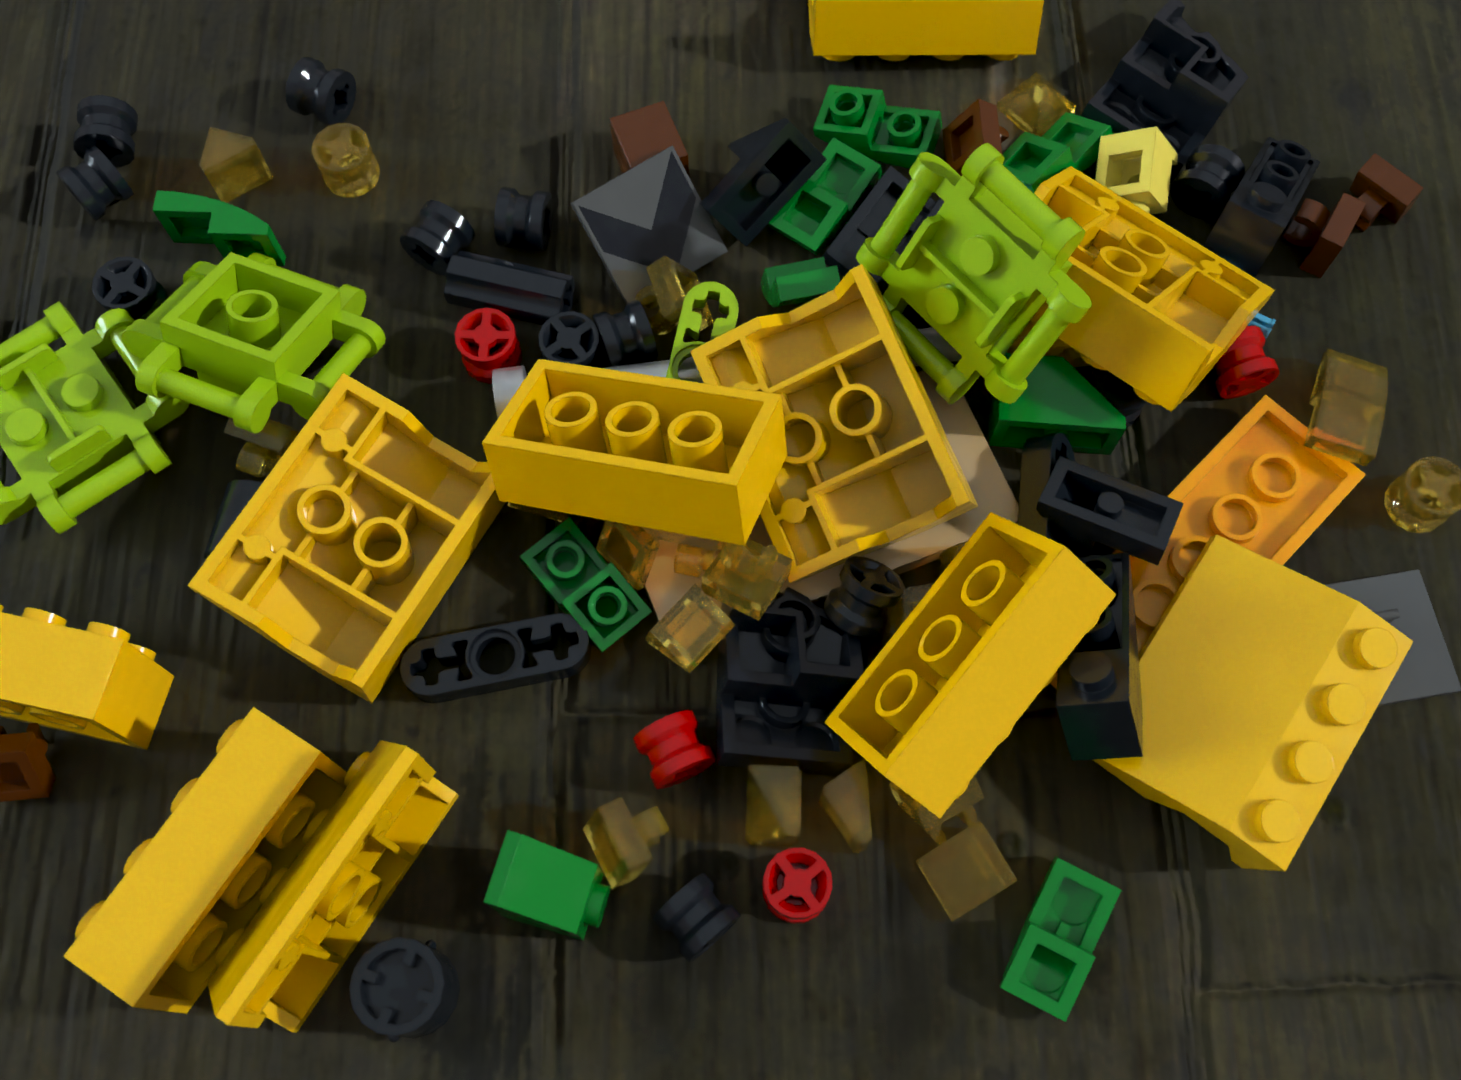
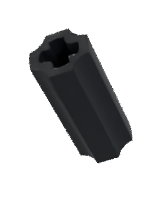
M459 250L457 255L451 256L446 270L444 296L449 304L471 309H497L510 318L543 325L551 316L560 312L571 311L575 282L572 275Z

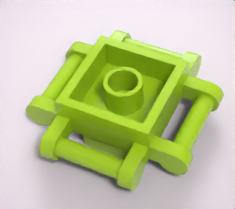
M990 143L981 145L968 157L961 170L962 176L940 157L929 152L920 153L909 170L910 182L875 237L866 238L856 253V259L859 264H862L868 272L881 276L889 284L882 296L910 357L937 383L935 391L948 404L959 400L972 387L980 375L985 379V386L991 395L1004 403H1015L1028 387L1026 378L1069 323H1078L1092 306V301L1086 292L1066 275L1073 265L1068 261V258L1084 238L1085 230L1071 217L1062 220L1003 165L1004 156ZM932 193H936L944 201L943 205L936 215L927 217L921 223L900 255L895 250ZM1046 301L1048 305L1046 311L1010 358L1007 359L1004 356ZM908 304L962 356L956 366L902 314Z
M232 252L218 265L204 261L196 262L183 275L184 283L148 318L145 320H135L121 334V340L126 349L135 357L143 360L135 378V385L138 391L156 398L169 395L232 418L236 427L254 434L263 430L270 417L271 409L278 401L291 405L296 413L309 420L343 373L350 376L364 358L374 357L386 340L385 334L378 324L361 316L366 304V293L363 289L349 284H343L340 288L279 267L273 258L260 253H252L246 258ZM333 338L345 342L313 380L301 376ZM183 366L197 371L198 379L178 371Z
M58 301L43 310L46 317L0 344V446L21 477V480L10 487H4L0 481V525L17 519L37 506L48 524L58 534H62L78 523L75 517L149 470L156 474L172 464L160 446L161 442L154 432L182 415L189 407V403L169 395L156 398L147 394L145 403L136 407L103 359L117 350L135 377L140 364L143 362L142 359L131 354L121 340L123 331L134 322L130 313L125 309L116 308L103 313L95 322V328L84 334L69 311ZM62 337L66 345L54 352L49 344Z

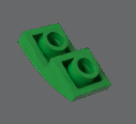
M829 85L813 131L815 137L827 143H830L834 137L872 160L911 168L920 153H934L943 125L940 111L886 105L883 90Z
M570 517L519 557L521 563L565 614L571 615L584 631L587 630L590 642L600 653H603L652 612L612 562L608 564Z

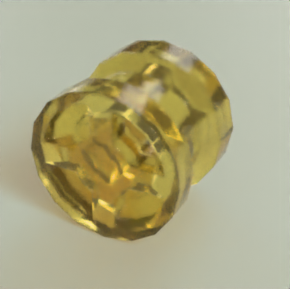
M337 123L327 126L318 133L313 141L312 154L318 168L321 170L328 189L338 196L355 198L366 194L375 187L379 180L380 168L372 152L367 134L360 127L350 123Z
M1432 456L1417 460L1406 469L1403 475L1396 478L1386 490L1384 505L1387 514L1396 525L1406 531L1425 533L1436 529L1447 518L1461 509V469L1444 458ZM1426 497L1429 500H1432V502L1426 504L1422 502L1420 499Z

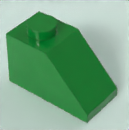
M1014 352L1005 353L1004 356L1009 359ZM1043 356L1026 378L1028 387L1015 403H1004L990 393L989 446L1023 448L1024 443L1029 438L1062 433L1068 438L1073 452L1111 455L1126 430V417L1063 357Z
M507 830L483 902L507 919L584 941L588 925L598 928L601 924L609 899L610 886L601 884L604 873L598 864L526 835Z

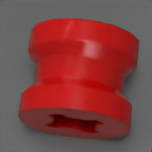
M481 308L471 311L459 321L454 333L455 344L462 356L463 365L471 377L479 382L492 384L493 369L520 366L522 360L521 347L516 337L514 324L508 315L497 309ZM497 344L498 349L489 354L490 349Z
M1255 325L1247 326L1214 365L1213 368L1216 369L1218 374L1215 384L1220 397L1230 399L1248 395L1269 385L1279 376L1280 371L1275 359L1267 357L1264 353L1263 347L1266 341L1260 327Z
M683 710L667 715L643 728L633 738L638 752L649 757L653 766L650 777L656 789H664L682 783L701 773L716 761L710 746L700 743L696 734L698 721L692 710Z
M803 847L788 848L777 853L767 864L762 882L763 899L768 910L779 920L790 924L806 923L816 918L826 907L833 888L832 874L826 861L816 852Z

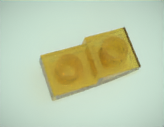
M1327 348L1323 353L1309 402L1310 405L1314 406L1304 446L1366 467L1376 457L1388 393L1387 368Z

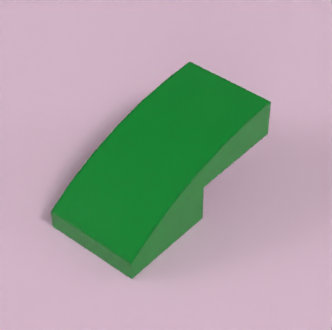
M1065 112L1042 137L1024 131L1002 154L1004 156L1003 165L1034 193L1040 183L1070 166L1080 172L1091 166L1098 160L1100 136L1113 134L1110 125Z
M834 137L822 153L827 160L768 223L770 228L815 255L845 225L882 175L880 164Z
M156 191L152 211L174 243L215 244L223 258L230 252L246 258L252 253H260L273 258L277 266H285L286 255L271 227L255 215L237 206L201 195L175 191Z
M824 257L765 268L760 283L762 293L767 302L772 307H781L811 301L833 290L839 284L840 276L837 265L826 267Z
M1054 856L1015 944L1000 982V988L1066 1022L1096 958L1093 954L1095 946L1122 890Z

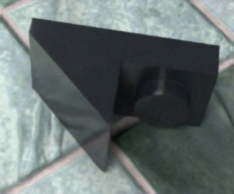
M783 118L731 142L727 147L740 160L700 203L746 247L827 160L787 118Z
M1060 456L1038 500L1036 510L1042 518H1048L1052 531L1077 558L1090 556L1095 543L1099 542L1116 550L1129 552V555L1158 566L1184 503Z

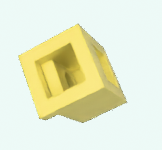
M1157 126L1100 136L1095 181L1151 215L1166 213L1172 165H1177L1178 153Z

